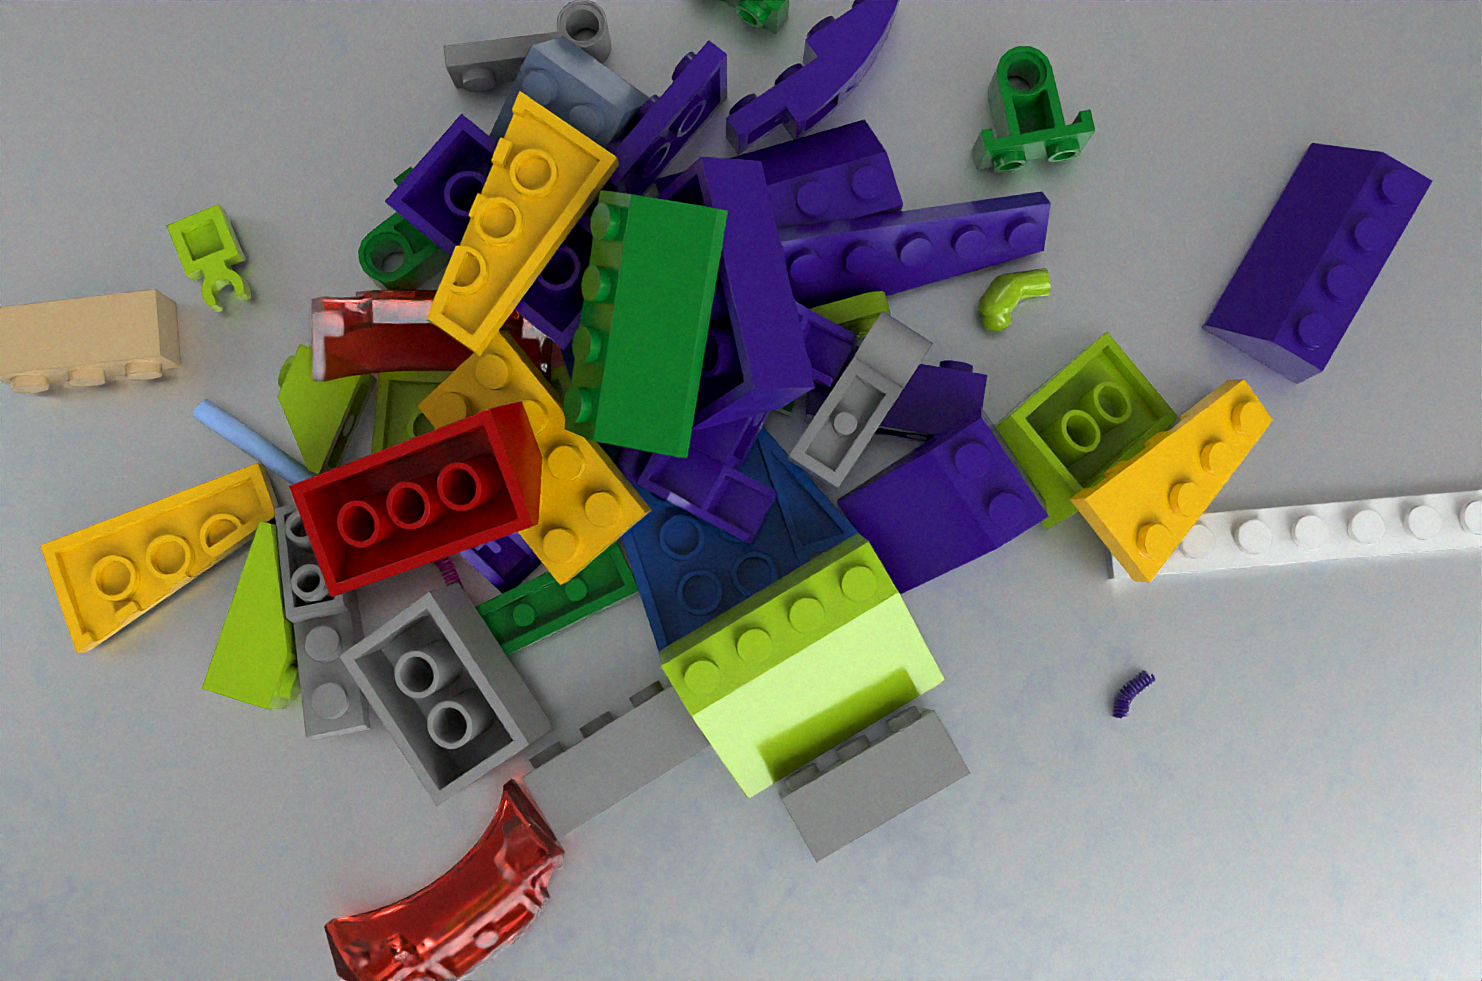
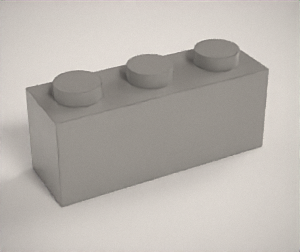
M659 680L629 698L634 709L614 720L611 713L607 711L579 729L585 738L584 740L566 751L561 743L557 742L529 759L535 770L521 779L557 840L710 746L709 741L691 717L672 685L664 690Z
M912 706L885 722L890 730L889 732L869 742L865 734L861 735L835 751L839 758L835 763L821 771L813 763L785 779L789 789L779 795L816 862L970 774L968 767L935 710L927 709L919 713L916 706Z

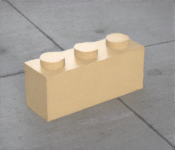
M156 289L0 307V381L11 385L14 392H44L49 390V383L69 381V384L73 386H97L106 382L105 376L125 374L126 378L134 380L155 379L162 376V369L181 367L176 302Z

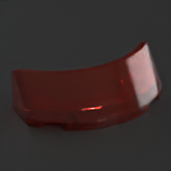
M437 290L358 291L356 296L353 297L324 296L312 299L313 382H326L344 377L382 372L455 371L474 352L426 318ZM513 310L499 330H507L550 383L552 340Z
M510 779L503 785L499 805L483 835L472 849L444 875L416 893L395 903L357 915L333 918L324 925L337 976L345 981H457L491 962L497 954L509 945L514 944L531 927L550 900V895L546 888L553 872L562 868L565 851L560 841L556 839L549 826L514 779Z

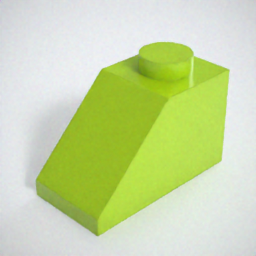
M299 344L295 356H289L280 370L278 385L281 389L277 397L308 471L319 475L341 466L377 379L360 366Z

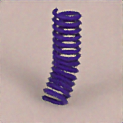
M1142 670V673L1139 672V676L1136 675V678L1129 680V683L1126 682V685H1123L1125 691L1119 689L1123 695L1117 693V696L1124 700L1115 698V701L1118 702H1114V705L1118 706H1113V708L1118 710L1112 711L1117 713L1113 714V717L1122 719V717L1129 716L1128 712L1131 701H1133L1136 695L1143 692V689L1145 690L1146 687H1149V684L1152 685V682H1155L1153 674H1151L1152 678H1150L1148 673Z

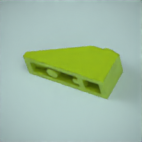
M259 521L201 689L267 710L285 709L288 700L294 701L301 689L294 624L286 618L277 529L276 525Z

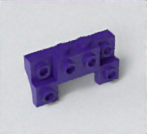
M796 302L803 340L811 362L813 381L832 390L860 339L856 333L833 323ZM771 411L701 430H692L687 458L652 453L636 484L751 545L778 493L739 471Z

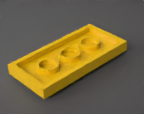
M499 330L480 357L473 353L417 406L434 428L438 429L487 409L522 401L543 458L539 524L518 533L556 581L562 585L569 582L652 511V509L598 442L564 430L566 420L563 411L564 400L507 330Z

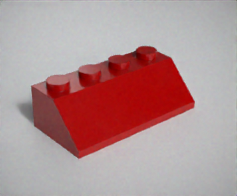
M520 401L479 412L290 485L289 488L330 596L334 597L538 525L543 457L523 403Z

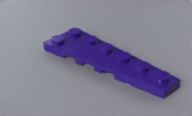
M1043 191L780 228L777 230L780 242L784 248V260L793 297L796 302L811 309L868 292L883 291L886 296L1044 251L1051 203Z

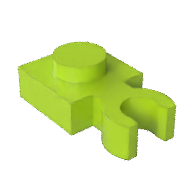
M216 204L166 225L186 276L193 281L205 277L201 286V294L208 306L217 312L224 310L219 299V293L226 285H233L237 296L244 301L251 299L249 284L231 268L232 265L246 259L225 209Z

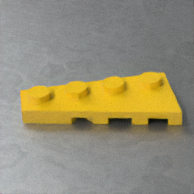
M519 91L513 105V116L504 138L500 137L491 161L493 165L481 194L477 193L469 212L470 221L460 245L455 246L426 317L432 324L479 357L619 166L615 155L521 91Z
M1245 379L1227 380L1180 416V422L1168 431L1155 434L1144 443L1146 448L1128 461H1119L1104 473L1105 479L1093 488H1083L1071 497L1070 501L1132 580L1150 583L1272 423L1273 419Z
M260 463L252 464L40 545L76 653L89 652L252 540L259 521L275 524L274 508H278L279 504L265 466Z

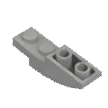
M296 504L274 508L286 618L294 624L305 735L314 741L371 729L367 699L339 657L364 639L356 589L331 597Z

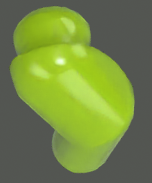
M1041 268L997 276L979 299L978 312L982 314V326L989 331L1005 330L1012 322L1010 312L1014 310L1019 300L1049 296L1051 286L1048 270Z

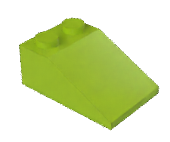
M1106 332L1007 413L994 426L1044 498L1049 517L1041 521V523L1048 530L1078 512V509L1070 501L1071 497L1083 488H1093L1106 478L1104 473L1119 461L1130 460L1146 448L1144 443L1158 432L1165 431L1178 418V415L1111 335Z

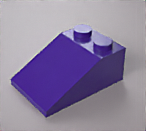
M981 406L837 500V504L852 526L869 541L900 594L998 549L1049 517L1044 498Z

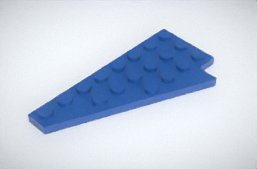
M572 347L566 351L560 348L570 380H572L575 360ZM762 427L739 472L775 490L778 495L751 545L643 487L631 483L652 511L622 535L621 538L658 651L811 561V556L826 552L857 533V530L805 472L788 460L789 455L764 427ZM598 442L614 462L621 446Z

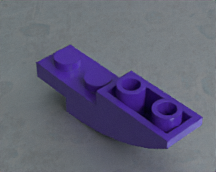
M855 0L852 4V9L837 19L833 16H828L814 25L808 32L807 39H805L803 55L805 66L803 67L800 63L790 66L777 77L774 87L759 97L755 93L749 94L730 109V116L726 118V138L738 155L781 126H784L793 140L804 137L831 115L859 85L875 62L889 35L900 0Z

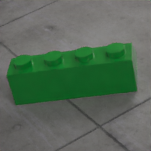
M600 190L599 202L591 217L593 241L589 266L583 274L581 284L584 301L580 327L576 330L572 343L575 360L571 387L567 390L563 403V411L566 418L564 430L596 442L687 458L728 210Z

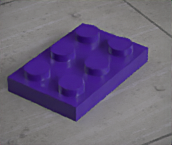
M708 40L697 54L689 52L682 58L672 74L673 83L661 97L656 94L652 95L640 108L635 118L637 125L624 140L616 138L606 148L607 151L617 157L619 166L602 190L640 196L647 194L655 184V179L660 178L727 99V54Z

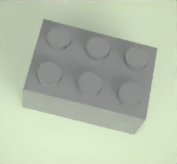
M459 582L428 592L339 656L436 806H439L554 728Z

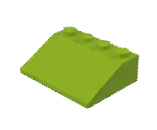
M858 532L659 651L660 666L695 723L748 799L945 681L884 566L869 541Z

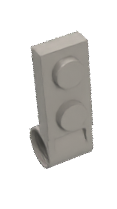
M574 0L561 9L557 18L558 32L443 46L447 71L455 88H464L473 92L487 91L494 88L496 83L515 81L532 45L564 36L603 64L611 52V39L605 12L593 1ZM590 28L597 31V34L588 41H577L572 38L580 29Z
M883 311L862 341L854 358L789 454L788 460L837 491L933 343Z

